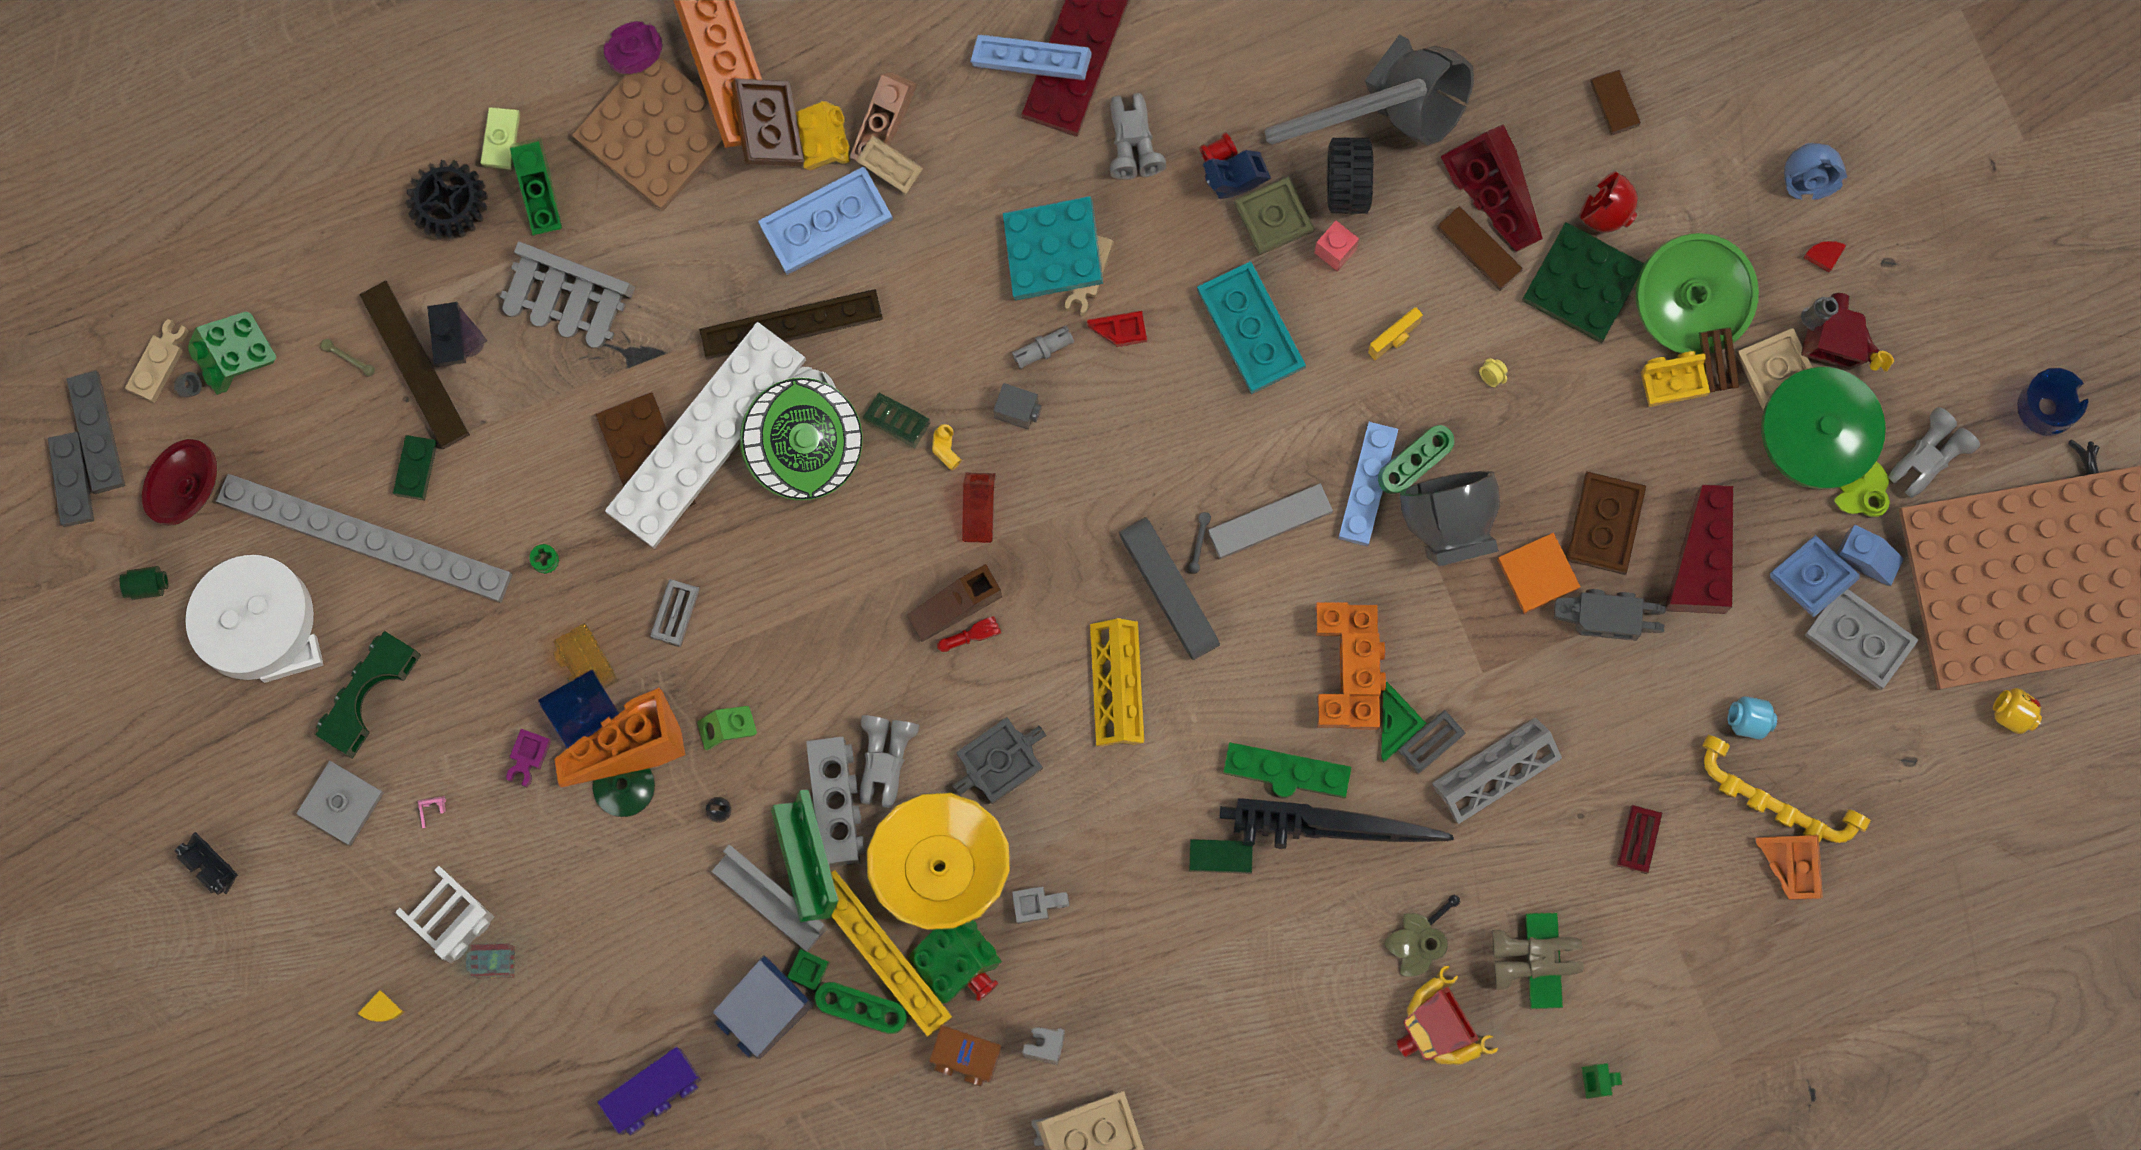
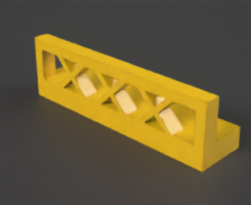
M1116 618L1090 624L1096 746L1103 747L1119 743L1143 744L1144 724L1138 621ZM1109 629V641L1104 646L1101 639V630ZM1108 659L1111 662V670L1106 677L1103 674V665ZM1108 690L1112 692L1113 698L1109 707L1106 706L1104 698ZM1111 720L1114 723V736L1106 738V726Z

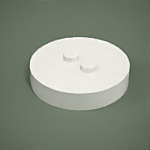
M261 555L235 557L214 567L195 587L186 611L187 635L190 644L198 656L218 672L236 679H259L289 665L303 650L313 625L312 599L301 579L281 562Z

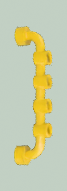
M1708 734L1702 745L1707 749L1704 757L1705 769L1710 777L1721 783L1719 791L1733 798H1736L1737 794L1740 793L1749 798L1747 806L1761 813H1764L1766 808L1777 813L1774 820L1789 828H1792L1794 823L1805 828L1803 835H1819V843L1822 838L1834 843L1847 842L1853 839L1859 830L1866 832L1871 822L1864 815L1848 809L1842 820L1847 826L1840 831L1834 830L1825 823L1800 812L1795 807L1777 800L1765 791L1745 783L1735 775L1721 770L1716 760L1718 756L1725 757L1730 745Z

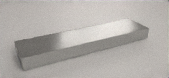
M1320 483L1208 530V533L1219 558L1223 559L1332 514L1333 510Z

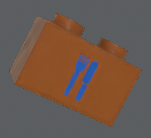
M941 1025L929 1062L935 1065L934 1071L952 1077L953 1071L965 1075L964 1081L982 1087L983 1081L991 1083L1003 1047L991 1041Z

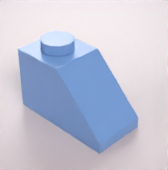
M1854 525L1846 532L1836 553L1853 569L1888 586L1892 585L1904 560L1882 537L1857 525Z

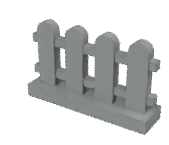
M518 241L514 253L521 256L519 264L513 262L511 269L516 272L509 291L505 292L502 290L500 298L505 299L503 303L504 312L511 317H516L521 314L524 307L531 309L530 319L537 327L547 326L551 317L560 320L558 331L566 338L574 337L579 328L588 331L586 342L592 348L602 347L606 338L612 340L615 333L610 332V328L617 310L623 312L625 304L621 303L622 297L631 298L635 287L625 281ZM540 264L549 267L547 274L538 271ZM568 275L577 278L575 284L566 282ZM536 278L544 282L534 303L527 300V297ZM595 285L604 288L602 295L593 292ZM562 289L570 291L571 294L564 312L560 313L554 309ZM590 299L599 302L591 324L582 321Z

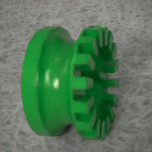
M539 544L532 549L529 555L531 565L539 573L550 574L558 567L559 556L550 545ZM543 552H546L548 556H552L547 559L548 564L545 566L541 562H537Z

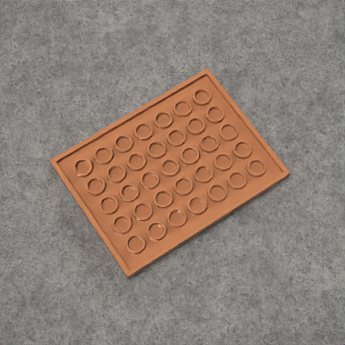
M2141 466L1899 509L1937 690L2141 654Z

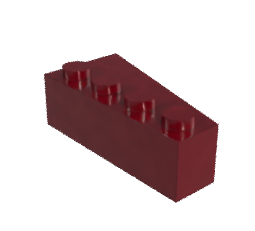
M1702 485L1697 491L1683 545L1681 546L1678 564L1672 579L1670 593L1666 601V611L1726 614L1732 608L1734 486Z

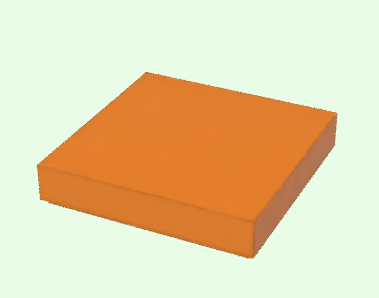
M1554 532L1497 559L1524 614L1581 588Z

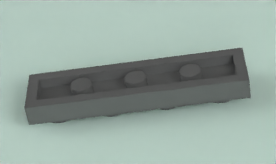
M95 370L66 378L92 492L99 494L126 486L100 374Z

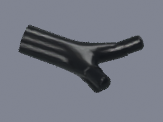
M2070 440L2068 444L2081 457L2086 475L2099 473L2096 458L2100 447L2094 445V442L2089 441L2086 451L2074 440Z

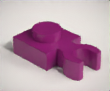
M520 729L509 757L517 761V763L508 770L506 780L513 782L517 773H523L524 780L522 781V786L529 787L532 782L530 770L532 767L541 769L551 740Z

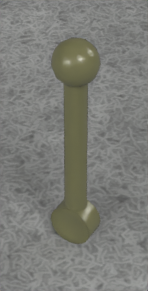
M324 339L321 342V348L325 352L331 351L362 369L366 376H372L375 373L374 366L365 365L336 348L331 340Z

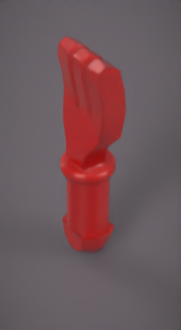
M995 616L975 623L971 630L967 632L962 630L961 633L940 639L937 643V649L941 652H949L950 649L970 644L971 640L982 641L1001 634V630L998 628L999 625L996 623Z

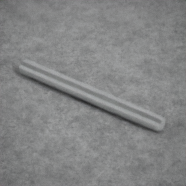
M1418 78L1268 127L1264 131L1266 141L1276 144L1424 96L1427 93L1426 83Z

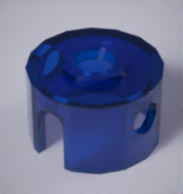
M2049 368L2038 373L2021 390L2017 401L2018 414L2023 424L2032 432L2043 436H2056L2067 431L2085 414L2089 403L2088 399L2080 402L2077 394L2078 389L2084 385L2083 381L2073 372L2063 368ZM2043 399L2052 400L2056 406L2055 413L2051 415L2044 414L2039 407L2040 401Z

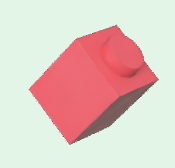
M1335 220L1317 241L1314 253L1338 272L1357 250L1359 238Z

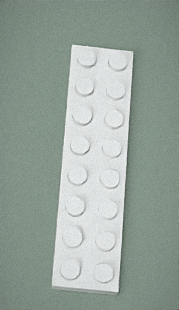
M757 322L606 508V513L655 549L739 445L741 424L752 401L769 386L792 379L804 364L806 358Z

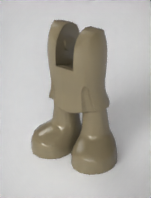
M1492 930L1494 958L1528 955V961L1524 962L1494 961L1496 990L1506 989L1514 979L1532 976L1535 979L1544 975L1566 976L1584 971L1583 962L1566 961L1559 963L1558 951L1582 949V939L1574 937L1536 939L1530 937V940H1518L1509 938L1503 930Z

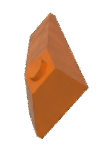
M657 688L631 699L623 705L625 709L613 719L608 717L601 722L602 727L589 737L583 736L557 756L554 760L558 785L566 787L653 768L686 755L681 728L663 691Z

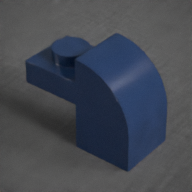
M1244 150L1227 161L1211 158L1203 163L1206 172V182L1213 191H1216L1219 199L1231 198L1248 192L1271 179L1262 155L1257 151Z

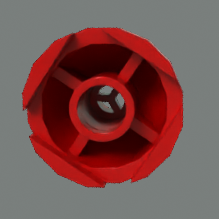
M1614 171L1598 183L1596 187L1600 190L1594 198L1592 195L1587 197L1579 214L1580 219L1596 231L1610 233L1619 230L1623 226L1627 228L1637 217L1635 212L1638 205L1636 189L1625 176Z

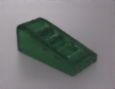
M880 392L863 416L864 420L914 449L931 424L930 419ZM884 403L887 405L880 418L875 417L874 415ZM892 409H894L897 412L892 418L891 422L888 424L885 422V420L887 419ZM901 416H906L907 418L900 429L896 428L895 426ZM913 420L916 422V425L911 433L908 434L905 431Z

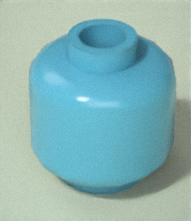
M1743 696L1730 706L1728 724L1737 735L1761 740L1770 731L1775 729L1777 715L1774 713L1773 706L1769 701Z

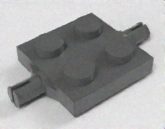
M1006 717L956 752L965 765L967 776L952 786L958 795L961 796V794L975 785L983 791L990 803L994 804L1043 769L1034 756L1032 745L1047 735L1044 730L1042 731L1041 726L1038 725V727L1024 736L1015 729L1008 717Z

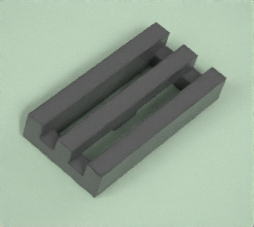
M1444 710L1404 744L1398 752L1401 756L1405 757L1408 764L1412 765L1415 772L1419 774L1466 733L1448 712ZM1443 720L1448 723L1411 755L1408 751ZM1453 729L1456 732L1421 764L1418 763L1417 759Z

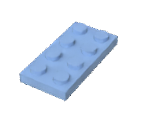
M863 166L758 222L786 275L881 227L892 221L893 218L866 168Z

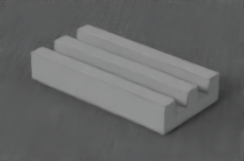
M669 579L650 635L651 639L661 640L665 643L681 647L700 591L699 587ZM678 588L680 590L666 632L662 634L660 631L674 589ZM686 591H688L690 594L676 636L672 637Z

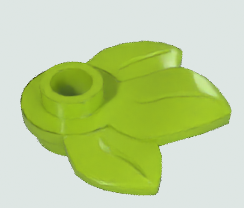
M1876 462L1861 478L1840 487L1844 493L1836 497L1834 500L1836 505L1848 514L1863 513L1869 517L1882 516L1890 505L1889 496L1885 492L1889 484V478L1884 468ZM1868 499H1876L1878 507H1871Z

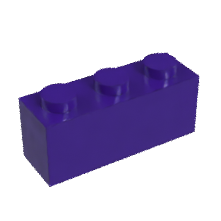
M675 1047L599 1100L598 1104L618 1134L624 1135L628 1133L631 1136L645 1126L643 1121L652 1114L655 1117H659L672 1107L669 1102L679 1095L684 1099L698 1089L696 1084L702 1079L682 1049Z

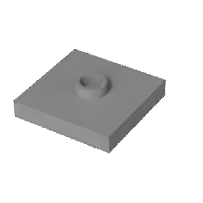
M329 761L296 814L351 846L384 792Z

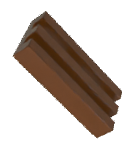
M1731 328L1699 332L1701 354L1704 353L1706 357L1703 365L1710 393L1739 388ZM1720 335H1723L1729 376L1728 383H1726ZM1708 337H1713L1719 384L1714 385Z

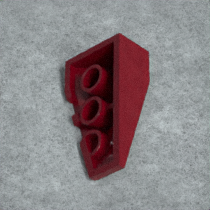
M1504 124L1441 155L1453 183L1460 190L1464 189L1474 200L1472 204L1478 210L1482 209L1493 221V227L1516 252L1543 239L1517 150Z

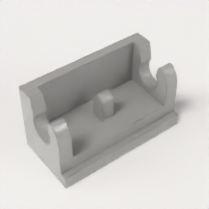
M1044 1028L1032 1029L1033 1037L1038 1039L1036 1044L1041 1047L1024 1045L1023 1056L1058 1065L1065 1031L1063 1029H1058V1031Z

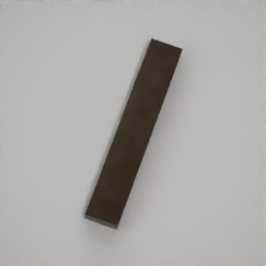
M385 280L359 294L440 446L445 449L469 436L470 434L388 282Z
M872 289L700 328L699 331L705 358L709 360L731 355L757 322L784 342L880 321L883 318L877 291Z

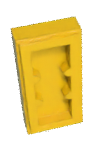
M1416 307L1410 310L1370 343L1368 354L1375 361L1391 347L1394 346L1397 349L1410 338L1408 333L1421 324L1423 314Z

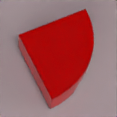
M1836 241L1821 242L1810 248L1803 258L1830 273L1847 245Z

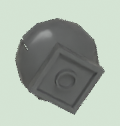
M1399 35L1366 78L1365 83L1370 94L1418 78L1424 80L1427 88V93L1424 96L1378 110L1377 112L1386 117L1389 115L1391 123L1415 142L1425 145L1440 142L1457 125L1466 106L1438 93L1436 90L1469 103L1474 85L1473 65L1454 50L1440 46H1432L1414 51L1409 39Z
M1473 471L1448 475L1418 483L1401 491V511L1411 532L1427 545L1424 546L1426 556L1438 567L1499 552L1496 539L1489 534L1500 508L1499 485L1493 471Z

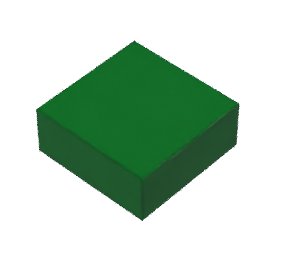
M800 949L787 978L817 991L830 962Z

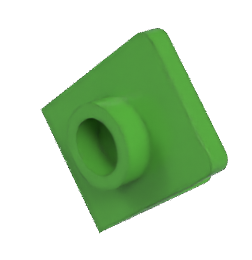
M749 706L715 710L697 722L705 750H710L725 740L752 737L757 734ZM709 723L714 727L713 739H710L707 732Z

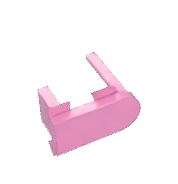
M445 796L417 801L422 828H426L422 804L423 807H430V804L436 803L439 805L440 813L446 811Z

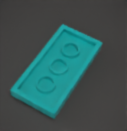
M1251 261L1197 287L1199 296L1251 394L1306 368L1301 354Z

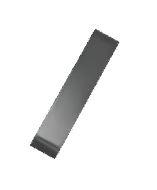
M1145 517L1119 531L1126 549L1190 658L1195 660L1220 646L1214 630L1150 521Z

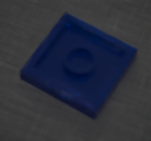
M593 669L538 699L541 708L567 749L583 736L589 737L602 727L601 722L606 718L613 719L619 714V711Z

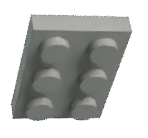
M1849 589L1822 610L1804 635L1879 690L1884 689L1918 642L1916 637Z

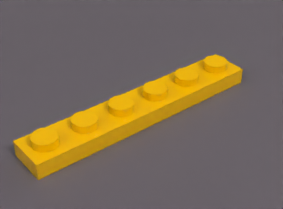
M836 870L831 872L839 902L832 914L833 919L927 1037H930L941 1028V1025L946 1024L953 1017Z

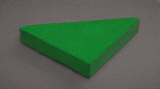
M1386 682V689L1383 691L1381 760L1384 763L1427 724L1388 682Z

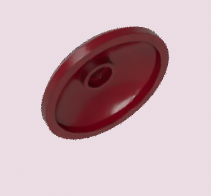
M185 439L172 444L157 457L146 475L142 488L143 508L150 519L161 525H176L190 519L203 508L214 490L217 479V461L212 449L199 440Z

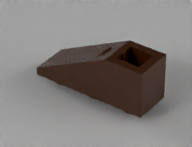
M984 564L947 586L907 614V617L921 642L1002 598V592L988 566Z

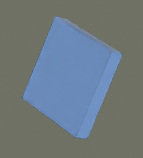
M1816 535L1770 573V578L1813 618L1860 579L1859 573Z

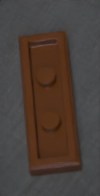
M1460 206L1438 225L1437 229L1500 291L1522 272L1523 268Z

